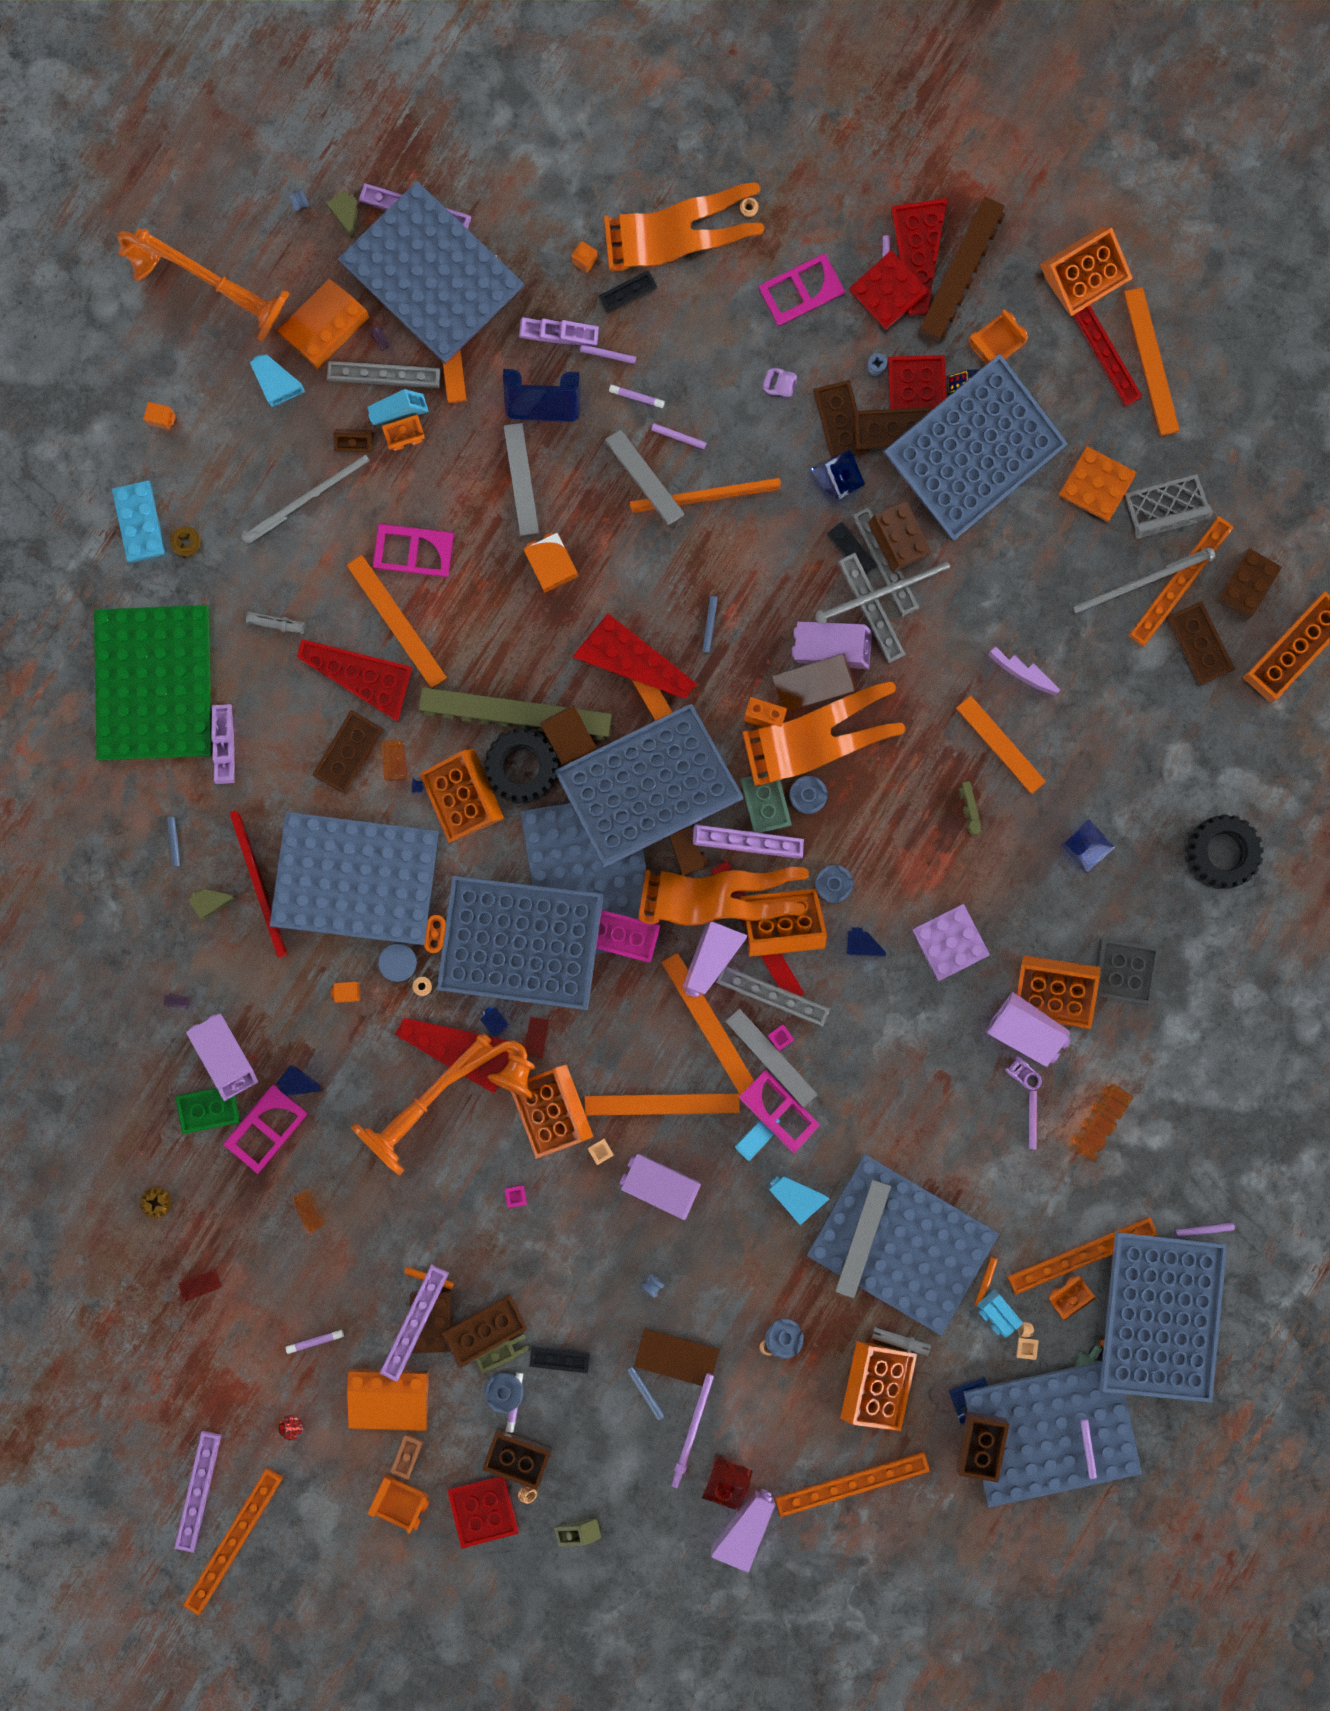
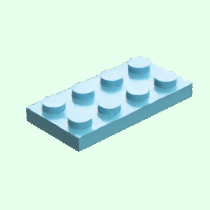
M150 481L113 488L112 492L127 562L131 563L166 555Z

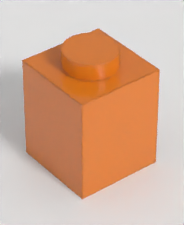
M581 241L571 255L572 264L588 274L598 259L597 250Z
M148 402L143 420L147 425L169 430L170 426L174 424L175 414L168 406Z
M359 982L333 983L331 999H334V1003L360 1001Z

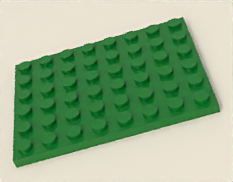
M209 606L94 609L96 760L211 757Z

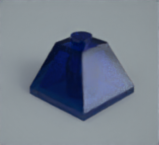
M851 450L828 458L811 467L818 486L837 500L865 485Z
M1090 819L1061 844L1086 873L1115 848Z

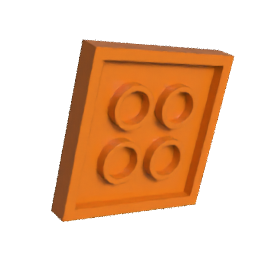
M1087 446L1060 491L1059 497L1109 523L1137 472Z

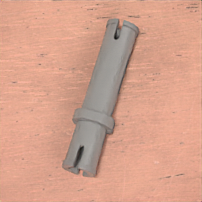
M250 611L246 617V623L276 628L281 630V632L290 631L303 634L305 629V622L289 620L287 617L278 618Z
M877 1327L873 1329L871 1339L907 1349L906 1351L910 1353L913 1351L927 1357L930 1351L928 1350L931 1349V1344L917 1341L914 1337L907 1338Z

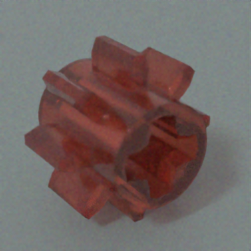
M284 1416L285 1421H281L278 1426L279 1434L284 1436V1439L297 1440V1434H301L303 1431L302 1421L297 1416Z

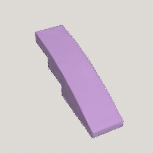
M522 317L519 338L560 344L597 346L599 327L566 320L558 322L542 319L540 321Z
M997 647L988 654L999 666L1022 682L1054 696L1060 691L1034 663L1027 668L1015 655L1009 660Z
M212 705L211 740L213 742L215 784L235 783L232 705Z

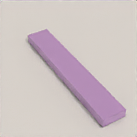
M364 183L358 201L359 203L387 211L402 194ZM447 209L468 229L471 220L470 215Z
M694 825L693 845L797 859L803 858L804 839L703 825Z
M434 1265L430 1266L380 1374L398 1382L449 1272Z
M201 1431L174 1549L191 1553L195 1552L221 1434Z

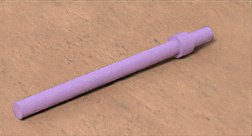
M710 1373L706 1374L679 1462H676L674 1468L676 1472L671 1484L674 1488H679L682 1475L685 1474L687 1469L686 1463L714 1375Z

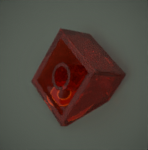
M715 1458L702 1494V1499L739 1511L749 1489L753 1470L730 1463L724 1459Z

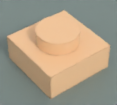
M605 1138L587 1148L597 1165L614 1156Z
M1018 1337L1016 1357L1036 1360L1039 1340Z

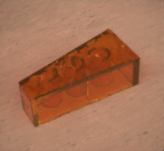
M1110 1083L1109 1086L1106 1085L1103 1088L1101 1099L1099 1102H1094L1090 1109L1092 1113L1088 1118L1085 1117L1079 1126L1081 1127L1079 1133H1075L1069 1141L1071 1144L1069 1149L1093 1163L1098 1159V1156L1095 1154L1104 1149L1107 1143L1105 1137L1115 1130L1117 1125L1115 1120L1122 1118L1133 1099L1132 1095L1115 1084Z

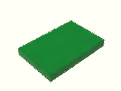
M217 1088L175 1096L182 1134L240 1123L236 1096H232L224 1101Z

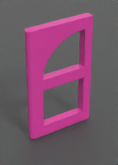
M825 253L758 286L778 326L845 293V289ZM821 263L824 272V283L820 292L811 298L798 274ZM791 278L803 303L781 313L768 289Z
M379 524L373 569L448 577L454 532ZM386 534L411 537L407 566L382 563ZM419 538L427 540L435 546L441 558V570L416 567Z
M767 1070L763 1071L739 1095V1099L793 1154L820 1126ZM765 1082L784 1099L771 1115L768 1114L762 1102V1089ZM790 1106L809 1124L796 1140L776 1122Z
M273 1084L223 1145L259 1174L308 1113ZM274 1108H281L295 1113L298 1117L285 1133L280 1136L259 1118L263 1112ZM252 1124L275 1142V1145L260 1163L256 1162L236 1145Z

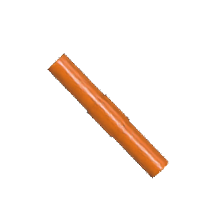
M994 1257L990 1258L974 1304L976 1306L986 1297L998 1262V1259Z
M406 1267L404 1272L405 1275L424 1281L427 1274ZM446 1280L443 1288L452 1290L454 1283Z

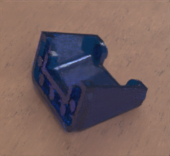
M503 369L506 415L510 419L561 422L577 420L580 416L582 385L580 372L564 373L560 379V386L522 385V377L517 370Z

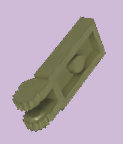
M968 781L960 784L961 788H958L960 798L964 799L965 807H963L965 818H969L968 832L976 836L981 832V824L971 783Z
M525 1334L508 1340L476 1358L475 1361L481 1374L531 1349L529 1345L523 1346L517 1351L513 1348V1344L519 1343L526 1338Z

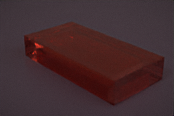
M530 1017L525 1044L527 1056L543 1058L549 1020Z
M216 1269L178 1283L184 1302L222 1288Z

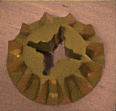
M189 526L177 528L170 538V545L173 551L185 557L194 555L199 549L201 542L199 533ZM187 537H189L188 540L192 545L186 544L185 546H183V543L179 538L187 539Z
M159 1187L148 1189L140 1198V1208L150 1218H161L171 1208L169 1193ZM157 1197V1202L162 1205L156 1206L153 1210V1204L148 1201L155 1200Z

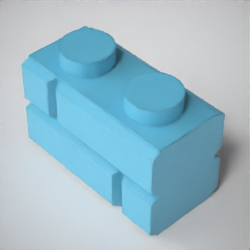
M996 1290L990 1292L986 1298H983L978 1303V1307L981 1309L978 1313L985 1321L989 1319L993 1323L990 1327L998 1336L1002 1334L1007 1338L1023 1324L1021 1319Z

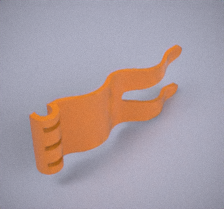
M756 182L740 184L713 195L695 197L678 202L654 213L619 214L618 218L604 216L609 270L620 272L629 269V267L662 265L695 251L712 249L745 237L763 234L764 225L762 223H743L715 230L691 229L693 221L716 214L744 198L759 194L760 185ZM620 226L618 230H610V227ZM622 243V246L619 247L612 246V244ZM624 260L623 263H619V264L613 263V261Z
M886 682L868 687L802 717L785 722L781 727L772 725L755 731L742 732L754 786L772 783L812 771L865 746L903 734L905 732V725L903 723H893L837 737L831 735V728L869 704L893 694L896 690V685L893 682ZM760 738L761 740L758 743L750 744L752 739ZM764 755L765 759L754 761V757ZM768 772L767 777L758 778L757 774Z
M788 867L768 873L731 870L704 878H689L661 871V875L655 876L650 873L651 870H646L638 918L646 924H656L659 920H665L684 926H697L723 918L760 921L782 915H802L805 912V906L801 903L753 904L731 897V893L735 891H763L788 881L805 880L809 876V871L802 867Z

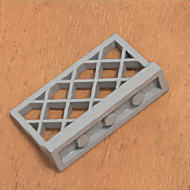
M1197 474L1124 495L1136 529L1135 535L1137 539L1210 520L1213 513L1211 505H1208ZM1187 482H1195L1196 489L1194 492L1184 488ZM1169 487L1179 489L1176 497L1166 493ZM1155 491L1161 494V497L1156 502L1148 498V495ZM1181 491L1191 495L1188 503L1178 498ZM1137 496L1143 499L1138 507L1132 504L1130 498ZM1163 496L1173 500L1170 508L1160 504ZM1193 497L1201 500L1203 506L1195 507L1191 505ZM1145 501L1155 505L1152 513L1142 509ZM1175 502L1185 506L1184 511L1177 512L1173 510L1172 507ZM1157 507L1167 511L1164 517L1154 515ZM1139 512L1149 516L1146 522H1138L1137 515Z

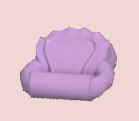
M772 368L767 371L763 389L771 395L790 397L795 389L797 375L793 372H786L783 369ZM778 373L776 385H774V389H770L774 374Z

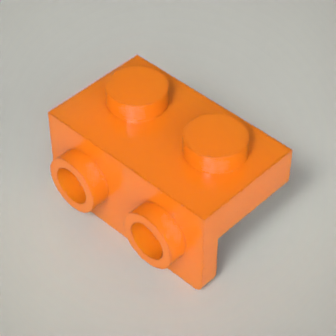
M418 414L381 425L389 450L397 451L403 449L404 445L408 443L416 445L425 438Z
M1080 1275L1070 1278L1066 1282L1067 1285L1061 1289H1055L1050 1294V1303L1064 1321L1096 1299Z

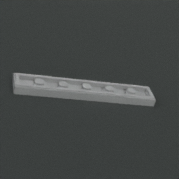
M328 361L327 381L440 389V368Z
M523 424L505 425L504 432L520 536L538 535L539 528Z
M622 430L605 439L606 444L667 525L684 516V512Z
M870 507L853 514L852 518L874 562L877 564L885 585L888 586L905 578L901 570L892 573L867 523L874 516ZM909 586L890 593L901 617L919 609Z
M856 553L837 561L855 598L874 591ZM878 598L859 605L887 663L889 664L905 656L906 654Z
M728 966L723 969L716 981L720 985L824 1027L830 1012V1008Z
M738 1009L725 1021L803 1108L818 1095L741 1009Z
M875 1180L871 1181L835 1292L852 1298L855 1297L891 1188L890 1185Z

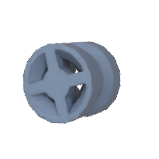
M300 189L295 194L289 193L295 211H299L302 207H310L303 189Z
M880 353L873 354L868 360V372L874 376L882 375L887 366L886 357Z
M649 1274L648 1280L641 1284V1287L654 1298L657 1297L658 1291L665 1286L652 1274Z

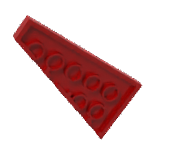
M947 198L891 207L899 259L929 291L908 310V317L927 315Z
M609 613L606 614L572 656L573 659L597 666L608 672L643 683L649 687H654L682 699H686L697 685L696 682Z
M301 639L297 654L299 660L396 722H399L413 667Z
M404 1018L394 1035L446 1066L451 1067L477 1040L476 1037L482 1034ZM488 1036L492 1040L490 1043L492 1047L510 1041ZM504 1051L466 1074L465 1077L494 1094L498 1085L488 1079V1075L497 1074L507 1066L510 1061L508 1059L509 1053Z

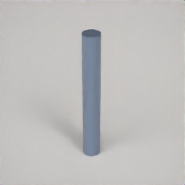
M710 596L703 653H710L718 599L715 596Z
M632 1366L627 1369L628 1374L657 1420H661L665 1416L635 1368Z

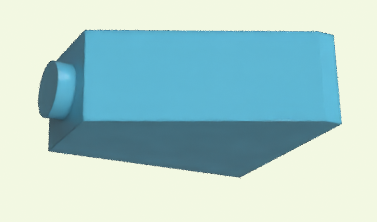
M267 354L264 356L258 355L250 362L271 407L305 392L302 384Z
M406 389L367 407L370 421L373 425L377 426L414 414L421 415L429 412L424 395Z
M759 1120L734 1147L750 1161L774 1133Z
M777 1176L769 1183L771 1185L769 1190L800 1225L829 1200L826 1195L785 1176L781 1178Z

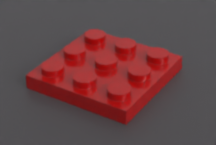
M892 250L849 287V291L885 330L892 326L929 292Z
M945 355L888 357L890 409L930 407L931 411L946 399Z
M495 1476L447 1489L461 1549L519 1534L505 1478Z

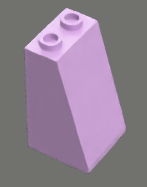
M797 622V627L794 628L796 642L792 648V657H794L795 661L811 664L844 653L849 668L869 670L872 631L865 624Z
M714 922L705 924L682 989L686 990L685 994L692 997L706 994L746 940L747 935Z
M1014 992L1010 994L992 1018L987 1032L1046 1067L1050 1062L1054 1063L1057 1060L1059 1050L1061 1048L1065 1049L1071 1040L1069 1038V1030Z
M221 1013L210 1016L200 1025H193L186 1032L224 1101L258 1083L253 1069Z
M638 1153L636 1157L632 1156L628 1163L630 1171L628 1175L623 1174L619 1183L622 1185L621 1190L685 1220L701 1186V1182Z
M761 1489L760 1491L755 1490L713 1543L711 1547L712 1558L749 1573L775 1507L774 1497L771 1496L772 1493Z

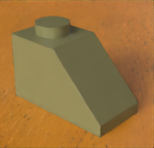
M344 190L328 201L327 206L352 239L356 229L358 216L356 204L358 202L352 194L348 195Z
M207 889L194 891L191 894L192 897L188 899L199 918L203 920L236 900L233 895Z
M582 1519L554 1527L559 1547L585 1546L601 1538L597 1519Z

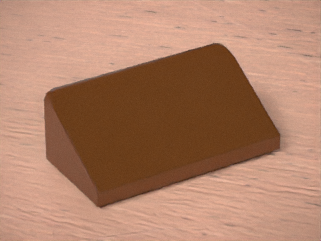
M335 429L333 432L334 451L372 452L373 431Z

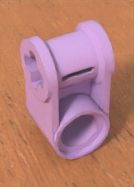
M1017 1055L1015 1057L1016 1060L1011 1066L1004 1069L1005 1072L1026 1089H1038L1042 1084L1040 1075ZM1029 1076H1034L1037 1080L1034 1087L1029 1086L1027 1083Z

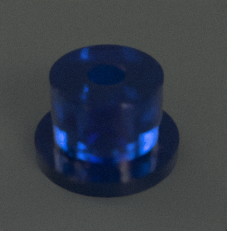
M413 778L411 793L422 792L423 781H417Z

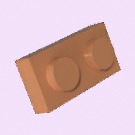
M405 1434L390 1473L409 1480L423 1441Z

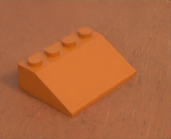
M1100 227L1040 263L1048 284L1070 316L1133 279L1112 227Z
M329 278L277 332L318 370L370 317L367 310L358 301Z
M475 749L463 750L419 774L448 843H452L504 819Z
M816 888L741 896L740 899L742 901L764 905L779 902H795L805 906V912L802 915H782L760 921L743 920L745 935H747L746 944L749 957L825 948L827 933Z
M1023 955L1017 995L1059 1024L1091 1029L1101 967Z
M567 1064L527 1079V1086L532 1093V1098H525L511 1092L536 1159L594 1137Z
M857 1341L840 1419L853 1425L901 1431L917 1354Z
M351 1368L348 1371L349 1429L427 1431L429 1371L403 1370L398 1382L380 1374L381 1369Z

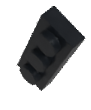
M649 270L600 294L599 299L608 314L657 289V285Z
M840 522L827 532L826 535L844 557L856 553L866 575L877 567V564L843 522Z
M532 1346L529 1367L588 1373L590 1353Z

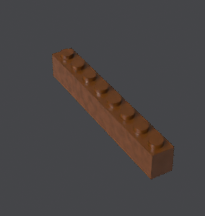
M986 196L984 197L919 329V335L936 343H939L941 338L945 339L949 328L946 327L949 321H954L957 314L954 310L957 305L961 306L965 298L963 292L965 288L969 290L973 282L971 276L973 272L977 273L980 268L981 262H979L981 256L985 257L990 247L987 243L989 239L993 241L998 231L995 227L997 223L1001 224L1006 214L1003 212L1005 205Z

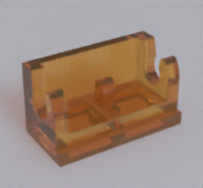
M381 741L384 779L386 781L407 779L404 741Z
M310 1189L292 1197V1201L308 1233L326 1225Z

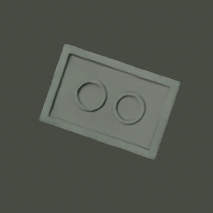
M768 772L758 774V778L768 776ZM752 776L740 779L753 832L765 833L792 826L780 780L754 786Z

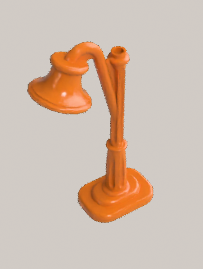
M139 228L136 233L128 231L118 233L117 239L121 244L118 255L126 257L134 268V281L144 279L155 268L161 257L216 287V292H221L230 300L257 316L259 321L258 327L260 328L257 339L261 342L265 340L290 294L287 290H283L278 298L273 297L272 300L265 301L249 290L227 280L226 276L219 277L148 233V229L142 230Z
M485 1033L478 1035L474 1044L419 1099L415 1098L414 1102L400 1113L381 1133H375L370 1128L365 1129L358 1123L353 1124L350 1128L393 1172L400 1176L404 1172V1168L398 1162L399 1157L394 1152L393 1146L410 1130L424 1112H428L427 1107L448 1085L504 1051L509 1053V1063L501 1072L489 1074L488 1079L510 1092L525 1098H532V1093L527 1086V1079L530 1070H534L535 1065L527 1060V1052L522 1044L516 1041H506L496 1047H492L490 1045L492 1040Z

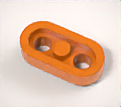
M433 915L427 920L424 947L428 952L434 954L439 953L443 949L446 920L440 915ZM439 921L440 927L434 928V923ZM434 940L438 942L435 948L431 946V942Z

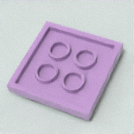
M964 904L912 929L937 981L990 956Z

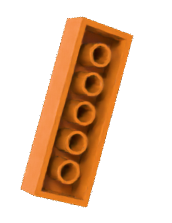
M1326 591L1320 594L1242 677L1269 703L1277 700L1330 643V595Z

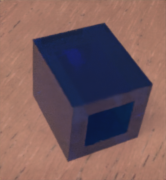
M488 1007L481 1013L483 1016L480 1018L481 1022L494 1037H497L510 1026L509 1022L496 1007L493 1009Z

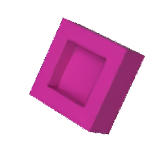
M783 1024L767 1035L778 1051L794 1041V1038Z
M524 1185L504 1189L508 1208L527 1205Z

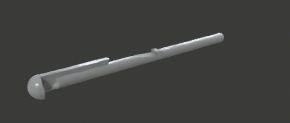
M365 454L248 532L244 529L241 534L242 540L246 543L253 542L288 519L286 515L305 504L314 496L316 498L321 492L369 462V458Z
M1205 548V550L1166 565L1163 570L1139 580L1130 581L1122 587L1073 606V611L1076 614L1206 559L1211 562L1215 558V551L1212 548Z
M944 562L823 612L820 609L816 613V620L821 624H825L828 617L835 616L949 569L950 565L948 562Z

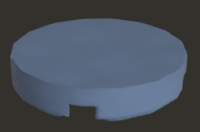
M803 776L797 779L792 784L789 792L792 806L804 814L818 812L827 800L825 784L819 778L813 776Z
M826 866L817 875L815 888L817 894L824 901L839 903L851 894L853 879L849 871L842 866Z
M398 943L389 945L380 954L379 969L383 976L390 981H406L416 971L417 958L413 950L406 945Z
M779 1319L768 1327L765 1343L772 1355L777 1358L789 1359L800 1352L804 1336L796 1322L789 1319Z
M499 1373L491 1377L484 1391L488 1405L494 1411L500 1413L511 1412L516 1409L522 1402L524 1395L520 1380L509 1373Z

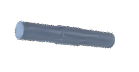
M168 817L173 867H179L181 865L175 817Z

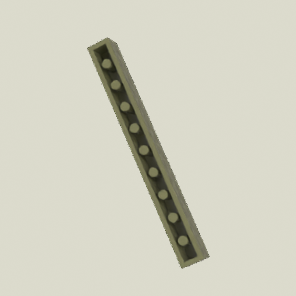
M423 687L419 711L425 717L434 718L435 715H440L442 719L453 720L455 717L461 718L462 722L472 723L473 720L480 721L482 725L490 726L491 723H497L499 727L510 728V725L518 726V729L524 728L528 731L529 728L537 729L536 732L545 733L540 722L566 709V707ZM576 709L593 740L604 741L609 739L612 714Z

